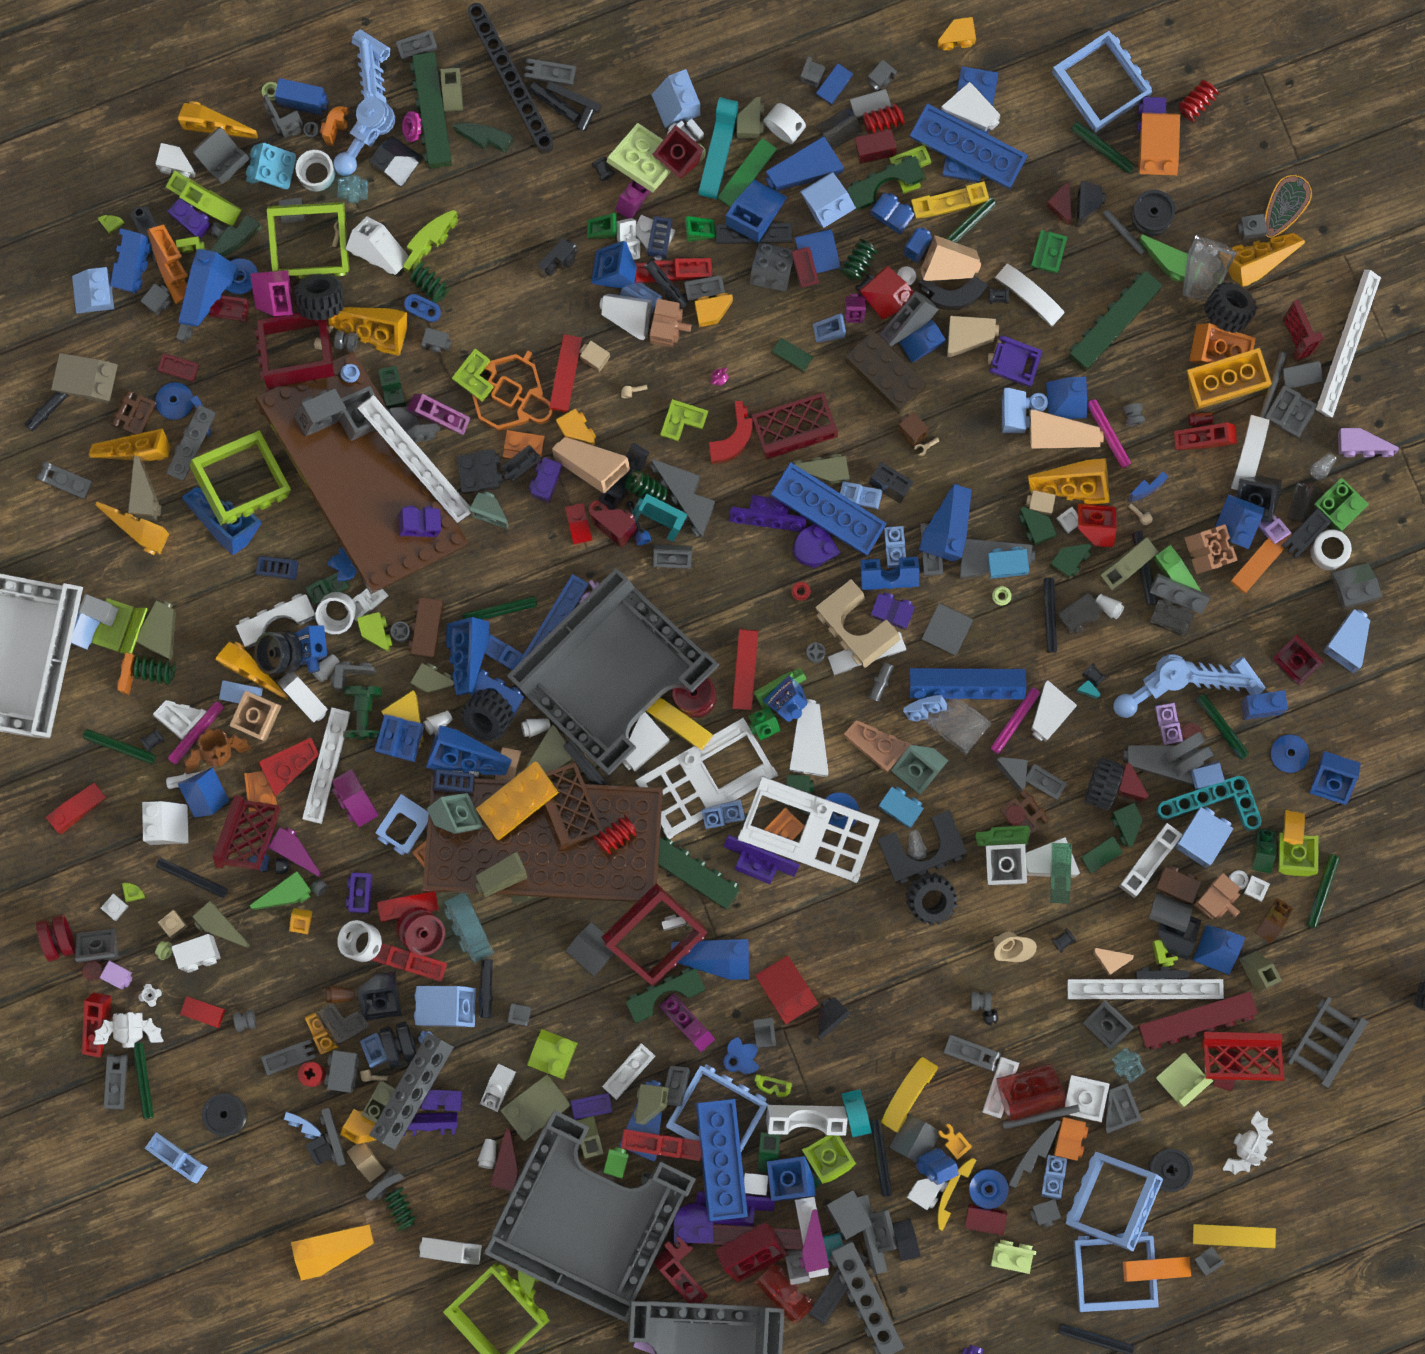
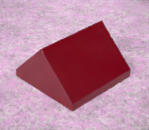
M675 125L652 155L681 179L698 165L704 148Z
M1297 634L1272 658L1299 686L1324 662Z
M1128 763L1124 766V773L1116 795L1142 802L1149 796L1132 765Z

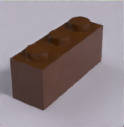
M420 597L419 602L415 603L414 613H417L416 621L412 622L411 632H414L413 640L410 639L408 651H411L412 656L435 659L444 606L443 600Z

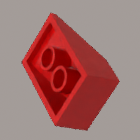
M789 956L784 957L755 975L785 1025L819 1005Z

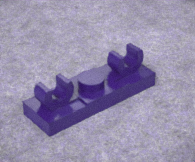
M458 1113L415 1114L407 1130H412L413 1136H416L417 1129L424 1131L441 1129V1135H444L445 1129H451L452 1135H454L458 1123Z

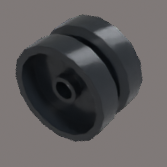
M1149 190L1142 193L1135 201L1132 209V224L1143 235L1150 237L1161 235L1167 231L1174 219V202L1168 194L1160 190Z
M267 632L258 638L254 654L256 663L263 673L269 675L295 672L300 667L303 649L298 636L293 632Z
M406 1021L396 1024L397 1037L390 1026L380 1029L385 1054L392 1070L402 1067L401 1054H403L405 1062L410 1065L417 1053L413 1034Z
M228 1093L216 1094L210 1097L202 1110V1121L205 1127L211 1133L218 1136H233L239 1133L245 1127L248 1119V1110L245 1103L238 1096ZM223 1111L227 1112L228 1116L224 1119V1116L222 1115Z
M1164 1149L1157 1152L1151 1157L1148 1164V1171L1157 1174L1163 1179L1159 1189L1164 1192H1177L1184 1189L1190 1183L1193 1176V1166L1190 1158L1184 1152L1177 1149ZM1172 1167V1174L1167 1173L1166 1169Z

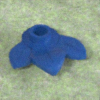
M339 548V555L333 556L327 563L331 568L339 570L337 575L338 581L350 580L357 572L343 548Z
M739 1037L730 1041L728 1044V1054L724 1057L723 1061L725 1068L731 1072L739 1070L743 1074L757 1071L759 1065L753 1061L758 1051L755 1044L742 1045ZM732 1058L737 1060V1064L734 1066L729 1063Z

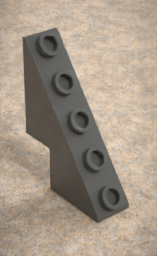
M652 459L649 467L654 474H659L661 477L659 481L661 485H664L671 492L670 498L675 506L679 504L682 512L688 514L685 521L689 520L693 525L691 530L694 535L703 538L715 506V501L695 494L700 476Z

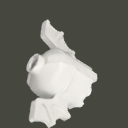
M128 1012L127 1014H113L112 1022L103 1020L102 1027L94 1031L95 1040L93 1044H106L112 1032L113 1038L122 1043L123 1048L134 1047V1043L142 1039L143 1031L147 1034L151 1043L163 1042L160 1034L161 1028L154 1026L151 1018L143 1021L142 1013L133 1014V1012Z
M1256 1111L1251 1119V1123L1255 1126L1258 1133L1249 1130L1243 1135L1237 1134L1233 1143L1237 1145V1155L1242 1159L1229 1158L1223 1166V1171H1231L1234 1175L1239 1171L1250 1172L1251 1164L1259 1166L1260 1161H1265L1267 1158L1264 1156L1268 1149L1267 1146L1273 1143L1267 1137L1273 1131L1268 1127V1118L1263 1117L1259 1111Z

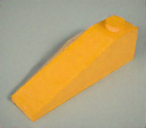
M191 101L189 104L184 103L178 116V121L183 130L212 133L217 127H221L229 136L258 139L256 130L209 109L199 102Z
M1295 233L1273 237L1269 242L1260 243V241H1255L1252 246L1243 247L1242 244L1220 252V256L1232 280L1243 287L1262 278L1301 247L1305 241Z
M343 307V310L339 311L338 315L328 318L329 325L348 334L350 332L357 333L361 342L365 344L368 342L376 346V349L380 352L398 356L401 353L407 331V312L390 308Z
M162 428L92 444L89 457L134 460V456H138L141 461H160L168 457L171 446Z
M1106 458L1085 460L1028 476L1031 493L1034 490L1066 497V500L1073 501V499L1082 500L1086 504L1109 503Z
M96 502L95 505L142 546L144 552L151 555L155 553L161 554L169 536L164 527L142 518L138 521V518L129 513L122 514L121 511Z
M236 641L234 644L228 642L217 655L215 660L224 667L288 700L289 697L273 679L259 669L256 661L244 650V645Z
M370 1224L291 1242L301 1281L322 1276L374 1244Z

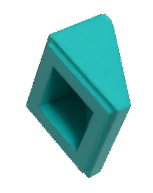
M1090 681L1085 682L1076 690L1077 693L1094 699L1100 696L1099 691Z
M840 1233L823 1237L828 1261H830L829 1256L832 1255L830 1250L843 1244Z

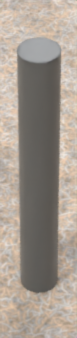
M1108 209L1102 214L1140 255L1146 252V249Z

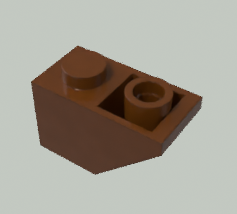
M1277 898L1259 924L1255 934L1271 944L1283 929L1293 908Z

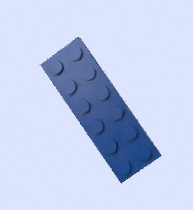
M961 67L957 93L970 82L993 106L998 73ZM948 157L945 158L942 177L980 182L981 174Z
M928 103L909 137L1008 189L1012 187L1028 156Z
M791 462L770 494L773 498L865 556H868L887 524Z
M735 1099L696 1103L708 1221L748 1217Z

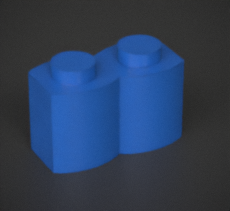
M884 192L871 209L870 214L901 235L914 218L915 213H913V209L909 205L900 204L895 195Z
M923 227L921 229L916 228L905 245L903 254L912 261L919 263L931 245V233Z
M939 1148L917 1157L918 1163L916 1166L918 1171L927 1176L930 1182L940 1185L959 1175L956 1162L951 1157L946 1156Z

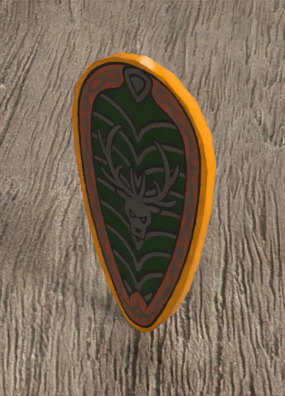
M1290 175L1282 178L1277 183L1265 214L1267 237L1272 238L1288 229L1309 205L1312 198V189L1303 177Z

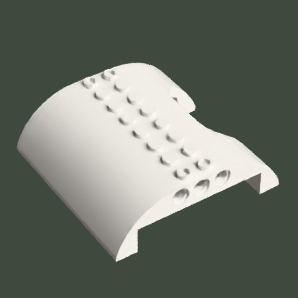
M0 574V732L36 738L51 737L83 587L65 583L61 586Z

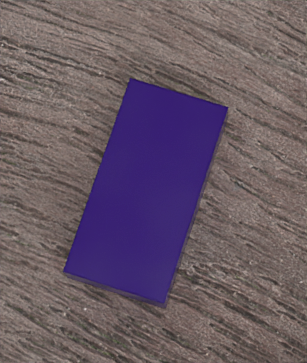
M609 1093L571 1100L574 1120L613 1112Z

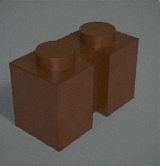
M914 412L910 415L908 413L899 420L898 433L912 448L927 436L929 428Z
M1173 866L1163 868L1155 890L1191 905L1201 884L1200 881H1197L1198 877L1189 873L1183 875L1179 873L1180 869Z

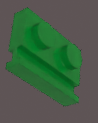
M1041 230L1031 267L1058 274L1067 236Z

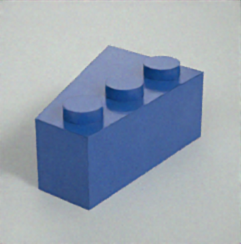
M120 228L119 234L123 235L121 246L117 245L116 249L120 254L117 263H114L110 286L137 294L138 290L142 287L143 281L141 278L143 272L147 269L148 262L146 260L148 254L152 251L150 239L145 235Z

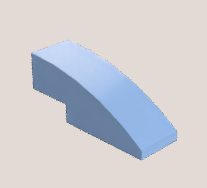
M157 1132L145 1147L146 1150L196 1184L208 1168Z

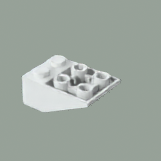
M369 217L363 219L352 230L346 246V250L350 251L353 255L360 256L370 264L377 265L394 275L403 268L404 263L409 257L386 227Z

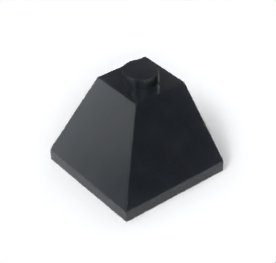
M392 136L379 146L369 160V163L373 169L402 188L423 157Z
M1081 181L1077 198L1076 227H1081L1100 210L1101 204H1105V193H1102L1101 186Z
M1264 476L1240 478L1237 498L1264 508L1261 520L1272 522L1280 497L1282 480Z
M1191 916L1185 932L1160 923L1157 933L1170 954L1188 960L1196 943L1201 920Z
M396 971L376 974L357 989L363 1021L402 1016Z
M828 997L820 1004L822 1008L819 1012V1040L823 1039L851 1014L836 997L833 999Z

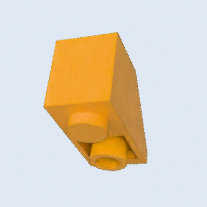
M973 17L954 19L938 40L937 48L948 51L954 47L968 48L975 44L976 35Z
M720 293L714 298H709L708 296L698 298V301H695V309L699 327L718 324L733 302L732 294Z
M574 409L556 419V423L564 437L592 446L595 445L594 439L596 435L591 428L587 429L584 424L587 420L582 412L578 413Z
M354 1109L344 1124L340 1135L355 1144L375 1141L376 1139L369 1134L376 1123L362 1116L363 1111Z

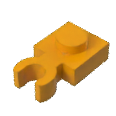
M946 1124L948 1133L945 1135L939 1130L938 1135L941 1138L947 1139L944 1146L958 1160L972 1146L960 1132L954 1135L953 1127L950 1124Z

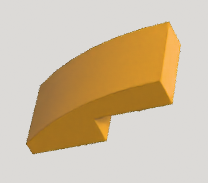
M1285 810L1283 841L1293 845L1303 844L1305 813Z
M323 1009L305 1016L321 1055L339 1047Z

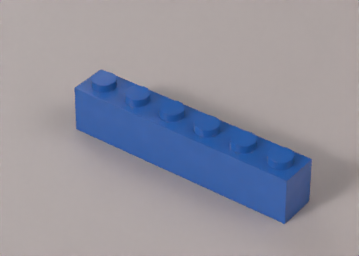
M910 668V698L922 699L942 695L944 699H1025L1026 671L1025 669Z

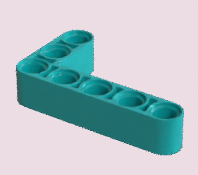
M719 97L716 108V123L699 188V196L717 200L737 121L738 101Z
M1236 776L1224 780L1225 782L1213 784L1164 801L1156 809L1158 818L1168 820L1232 797L1244 829L1253 831L1261 825V817L1248 781L1243 776ZM1238 780L1243 784L1242 790L1234 788V781ZM1216 787L1224 789V796L1220 797L1216 794ZM1199 793L1206 795L1207 800L1205 803L1198 801L1197 795ZM1184 799L1188 802L1189 806L1187 809H1182L1179 806L1180 800ZM1241 799L1249 801L1250 805L1248 808H1243L1240 805ZM1168 806L1171 811L1170 815H1163L1161 807ZM1248 817L1255 818V826L1252 827L1248 825Z

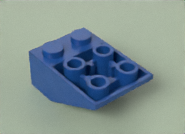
M754 180L726 214V226L759 242L787 197Z

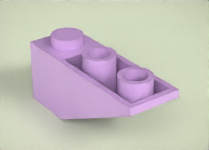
M1341 428L1338 431L1339 454H1344V457H1355V454H1363V457H1374L1375 454H1382V457H1392L1399 451V447L1361 428Z

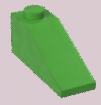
M1142 234L1139 243L1146 249L1147 253L1164 273L1169 275V278L1174 281H1184L1194 257Z
M1171 545L1153 558V561L1165 577L1201 591L1184 562Z
M296 872L252 903L250 907L253 910L294 904L299 901L303 903L311 897L309 894L312 890L300 873Z

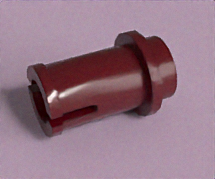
M1192 412L1188 414L1189 426L1196 427V425L1213 424L1212 412L1197 414Z

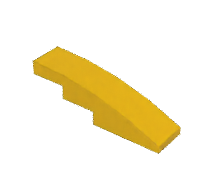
M661 697L645 711L701 751L713 737L709 731Z
M1194 1224L1193 1244L1275 1248L1276 1228Z

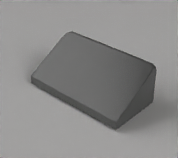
M1320 361L1284 368L1281 371L1284 385L1290 389L1323 382Z
M654 544L653 567L691 569L692 546Z

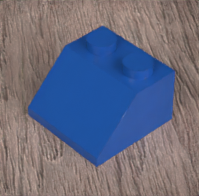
M1228 494L1215 527L1226 524L1230 536L1228 540L1249 549L1263 517L1264 508Z
M1324 751L1314 776L1310 794L1347 805L1358 780L1361 763Z
M804 1156L767 1162L771 1201H786L816 1196L814 1177Z

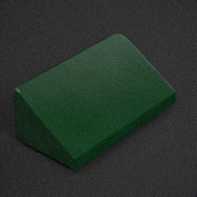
M780 338L771 351L772 355L802 373L805 372L813 359V356L783 338Z
M1112 836L1080 859L1090 874H1092L1123 852L1114 836Z

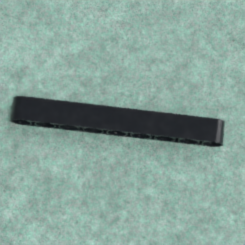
M472 3L468 8V15L478 37L538 151L542 154L550 153L554 146L551 134L485 8L480 3ZM477 10L482 12L478 17L472 15ZM483 27L490 28V30L487 33H483L480 31ZM491 43L499 45L496 49L489 48ZM500 59L507 60L505 65H499L497 62ZM509 75H513L516 77L515 80L511 82L507 81L506 78ZM522 91L524 95L521 98H517L514 96L515 93ZM529 107L533 111L530 114H525L523 110ZM534 124L541 125L539 130H533L531 127ZM548 140L550 143L548 146L543 147L540 145V142Z

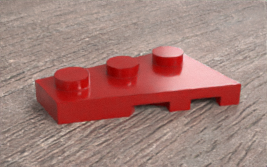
M309 738L258 762L274 797L316 759L319 753L312 738Z

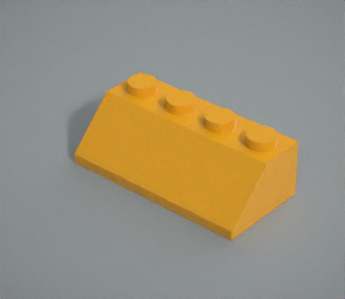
M1260 348L1187 370L1190 393L1196 410L1269 388L1272 384Z

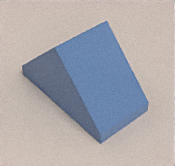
M837 314L813 324L816 342L845 338L846 330L843 314Z
M1219 760L1191 771L1195 789L1225 782Z
M378 1033L360 1041L371 1068H375L388 1061Z

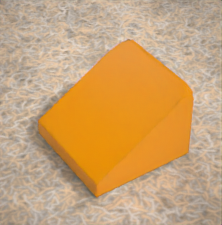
M294 908L291 913L289 931L308 934L312 911Z

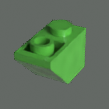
M614 1147V1150L609 1149L604 1174L623 1179L629 1158L626 1150Z

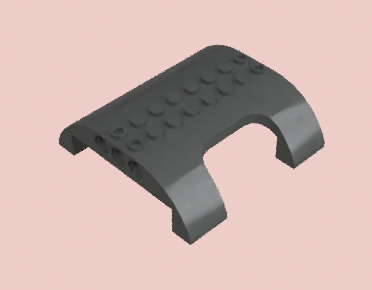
M615 568L507 676L588 758L607 775H610L637 748L629 740L628 735L635 721L668 690L683 688L692 693L719 664L706 651L703 652L647 600L623 573Z
M553 1110L503 1207L484 1254L627 1323L630 1317V1301H635L684 1197L688 1196L696 1179L667 1164L659 1162L649 1179L639 1187L627 1188L586 1169L578 1159L577 1151L579 1145L582 1144L590 1127Z
M630 1301L628 1342L648 1343L655 1354H782L784 1308L687 1302Z

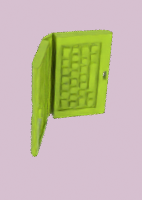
M106 598L105 602L112 604L113 607L119 610L112 627L103 623L98 625L91 643L120 653L132 654L147 608H134Z

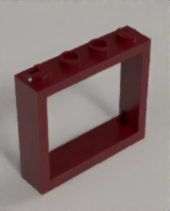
M295 313L293 315L257 320L258 328L255 329V335L259 342L256 343L258 354L261 353V356H258L259 366L263 368L259 372L261 380H265L267 389L335 376L327 319L309 320L306 317H302L301 314ZM319 325L323 361L275 370L269 369L265 335Z
M656 883L602 936V940L612 952L653 986L656 982L661 981L664 975L674 968L683 956L689 954L692 947L702 941L708 932L697 918ZM663 900L694 929L648 973L616 944Z

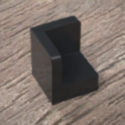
M321 1136L305 1145L316 1166L332 1159L331 1152L333 1151L330 1145H328L325 1136Z

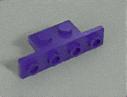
M752 495L750 509L731 507L729 521L738 524L802 532L806 525L805 517L788 515L789 507L771 497Z
M728 835L724 847L741 854L735 870L767 884H771L776 870L795 877L799 864L793 860L785 859L774 852H768L752 844L737 840L738 837Z
M705 1191L697 1192V1204L706 1206ZM745 1194L748 1217L717 1220L714 1223L753 1227L754 1210L774 1211L775 1201H771V1198L768 1196L755 1197Z

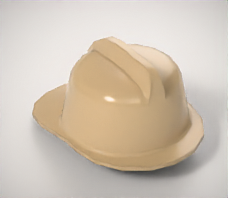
M1004 932L993 938L995 946L994 957L998 961L1023 962L1030 959L1036 952L1037 946L1032 939L1018 937L1013 932Z

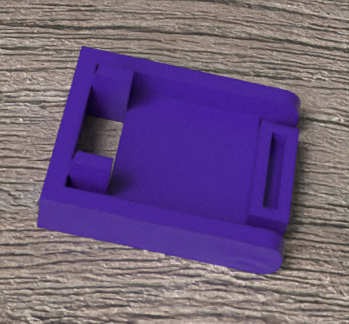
M999 336L998 340L1004 342V344L997 343L991 365L996 367V369L990 368L989 372L1026 387H1031L1042 350L1005 336ZM1027 357L1033 359L1029 374H1022Z

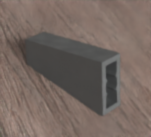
M966 539L961 558L959 579L964 580L989 575L987 555L991 553V550L1003 549L1004 552L1010 551V548L1022 547V550L1027 549L1029 566L1035 560V550H1032V545Z
M1127 746L1126 750H1123V762H1126V764L1130 763L1133 769L1194 786L1191 772L1188 771L1177 777L1173 770V767L1182 760L1178 759L1169 763L1164 756V753L1175 746Z

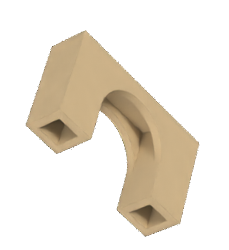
M851 579L815 607L818 612L816 617L822 624L826 623L829 626L828 631L834 638L838 636L841 640L839 643L845 651L850 650L853 654L851 657L856 664L859 665L861 663L866 668L901 639L899 633L887 619L870 633L862 636L852 635L844 629L843 625L847 614L866 600L863 592Z

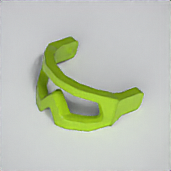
M758 1074L755 1078L758 1088L769 1095L773 1092L776 1093L777 1097H786L790 1094L792 1087L790 1082ZM765 1080L786 1085V1091L779 1092L777 1085L767 1089L762 1084Z

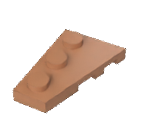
M857 720L843 735L886 773L901 758L908 747L912 745V743L904 742L893 735L885 734Z

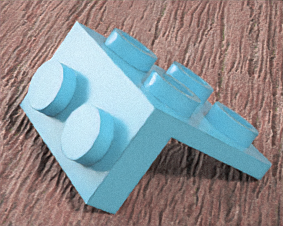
M266 143L254 145L250 152V165L246 170V182L253 184L261 181L282 189H288L291 183L296 154Z

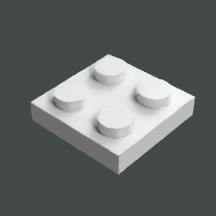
M1071 1075L1064 1107L1079 1104L1080 1112L1069 1115L1102 1122L1109 1084Z

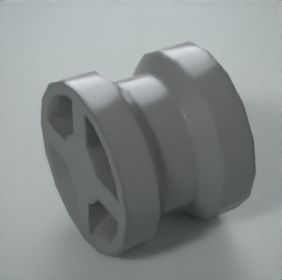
M817 642L811 643L807 647V659L812 663L821 662L825 657L824 646Z

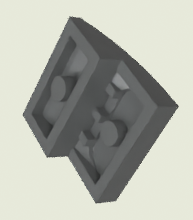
M1284 385L1265 418L1299 439L1313 416L1317 404Z
M939 603L922 640L957 655L974 619Z
M1156 892L1149 919L1185 932L1193 906Z

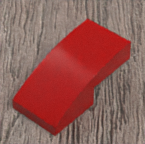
M186 996L180 1015L219 1028L225 1009Z

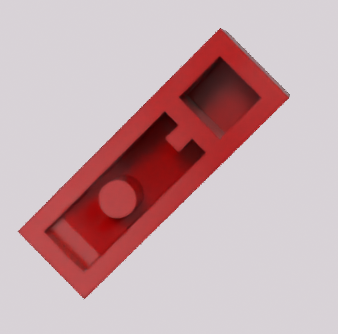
M1228 422L1174 431L1176 450L1214 448L1237 444L1236 425Z
M93 783L60 805L46 819L58 833L63 834L105 800L106 796Z
M435 891L377 902L382 923L399 920L404 912L415 907L426 908L430 912L439 910Z
M93 992L84 1001L82 1054L102 1056L104 1044H93L95 1040L94 1031L102 1027L103 1020L109 1021L110 995Z

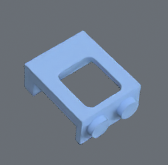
M401 794L375 832L379 835L377 839L386 845L391 843L395 846L393 850L401 855H404V853L410 855L411 849L428 825L429 812ZM398 813L404 814L417 824L403 845L386 835L388 827Z

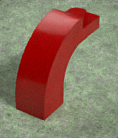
M735 401L737 427L733 435L723 441L709 442L711 464L724 463L734 459L743 452L750 441L752 418H744L748 417L747 406H743L742 401Z

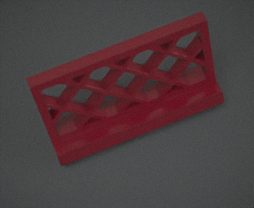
M1298 299L1291 304L1283 317V321L1296 348L1292 354L1295 362L1313 355L1324 339L1321 332L1314 334Z
M824 392L751 415L766 460L838 437V430ZM822 399L823 406L821 410L811 407L814 401ZM802 406L806 410L800 416L793 412L795 407ZM809 410L818 414L814 422L805 418ZM783 411L788 414L784 422L775 418L778 412ZM822 415L829 419L830 424L822 426L817 424ZM790 416L800 419L796 428L787 424ZM765 417L770 419L765 428L758 424L757 419ZM773 421L782 425L778 433L769 430ZM803 421L812 425L809 431L804 432L799 429ZM785 427L794 431L792 436L787 438L782 436L781 433ZM766 433L776 436L773 442L765 444L764 437Z
M235 795L213 853L215 868L223 869L224 865L259 870L281 810L280 805L243 800L242 796ZM247 807L255 808L256 810L249 815L245 813ZM268 810L274 811L273 815L267 818L262 814ZM260 815L263 820L253 824L251 819ZM248 821L250 827L241 830L240 825ZM266 824L268 830L260 833L257 828ZM254 830L257 835L247 839L245 835ZM243 837L245 842L236 846L234 840ZM261 839L262 845L254 848L252 843ZM249 846L251 851L242 855L239 850ZM235 852L240 856L234 860L228 859L229 855ZM256 855V863L247 862V858Z

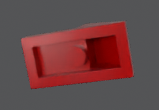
M584 503L565 507L573 544L577 545L592 541Z

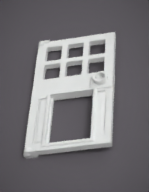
M742 718L714 734L702 751L694 746L635 781L639 787H648L646 783L661 775L668 787L663 789V795L671 792L677 802L675 805L662 811L661 826L666 837L671 839L674 835L703 819L702 811L690 816L684 806L686 803L698 796L705 808L734 801L757 788L762 776L772 779L776 778L778 774L774 767L771 766L746 721ZM747 735L763 764L718 789L702 761ZM680 764L687 776L672 784L665 772ZM690 780L696 792L681 800L675 788ZM680 808L686 820L672 828L665 816Z
M762 776L737 840L857 883L880 819ZM762 795L810 812L799 843L751 826ZM833 811L848 816L844 829L828 824ZM853 819L869 824L865 836L849 831ZM826 829L842 834L838 846L822 841ZM847 836L862 841L858 854L842 849ZM820 846L835 852L831 864L815 859ZM840 854L856 859L852 871L836 866Z

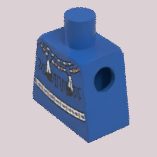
M324 625L307 626L294 634L298 636L303 649L300 665L307 664L309 673H315L320 671L318 661L327 656Z
M791 676L785 678L763 700L788 722L793 718H800L802 716L801 710L808 703L802 686Z

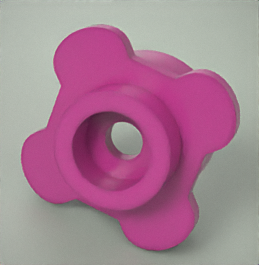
M727 368L716 369L711 374L712 381L710 383L717 386L724 384L729 378L726 373Z

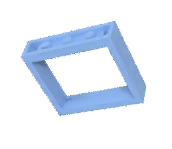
M1110 31L1053 67L1052 71L1094 133L1141 103L1143 97H1150L1152 93V88L1149 85L1150 82L1147 79H1143L1140 68L1136 64L1133 65L1128 51L1121 48L1118 37L1116 38ZM1107 44L1141 94L1100 121L1065 70Z
M707 1064L705 1067L700 1065L685 1092L682 1106H677L666 1127L684 1138L699 1140V1136L675 1122L702 1074L760 1106L740 1142L742 1152L768 1105L765 1102L766 1098L757 1093L753 1096L748 1093L750 1089L744 1085L739 1084V1086L731 1083L733 1079L724 1074L720 1077L715 1074L716 1070Z
M1095 1151L1094 1156L1089 1161L1087 1173L1082 1177V1185L1074 1197V1204L1066 1216L1067 1221L1065 1224L1083 1233L1134 1251L1163 1179L1155 1173ZM1104 1162L1147 1178L1122 1239L1079 1223Z
M1141 1232L1137 1243L1146 1242L1147 1260L1155 1259L1153 1236H1148V1232ZM1124 1233L1117 1234V1237L1122 1239ZM1078 1236V1240H1073L1079 1312L1159 1307L1157 1279L1149 1280L1150 1299L1085 1303L1081 1246L1112 1243L1099 1238L1090 1239V1236Z

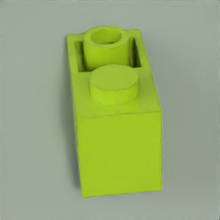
M380 612L358 617L357 620L363 639L385 652H390L389 646H392L390 634L386 635L385 628L388 627L385 616L381 617Z

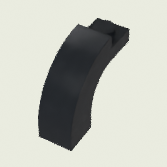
M974 275L973 278L968 279L963 287L953 291L944 290L931 281L923 280V278L919 283V287L921 288L920 291L926 296H933L931 302L937 308L960 310L978 301L987 290L988 284Z
M633 443L626 454L630 470L609 490L602 493L598 501L615 510L629 492V489H625V482L628 476L635 470H643L650 452Z

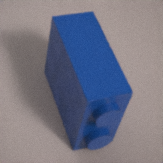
M279 78L275 92V98L279 107L323 116L324 110L327 111L329 100L322 87Z
M1285 690L1246 696L1241 701L1243 719L1250 720L1282 715L1288 710Z

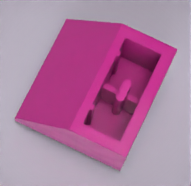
M289 270L252 273L250 275L256 309L272 316L293 315L294 302Z

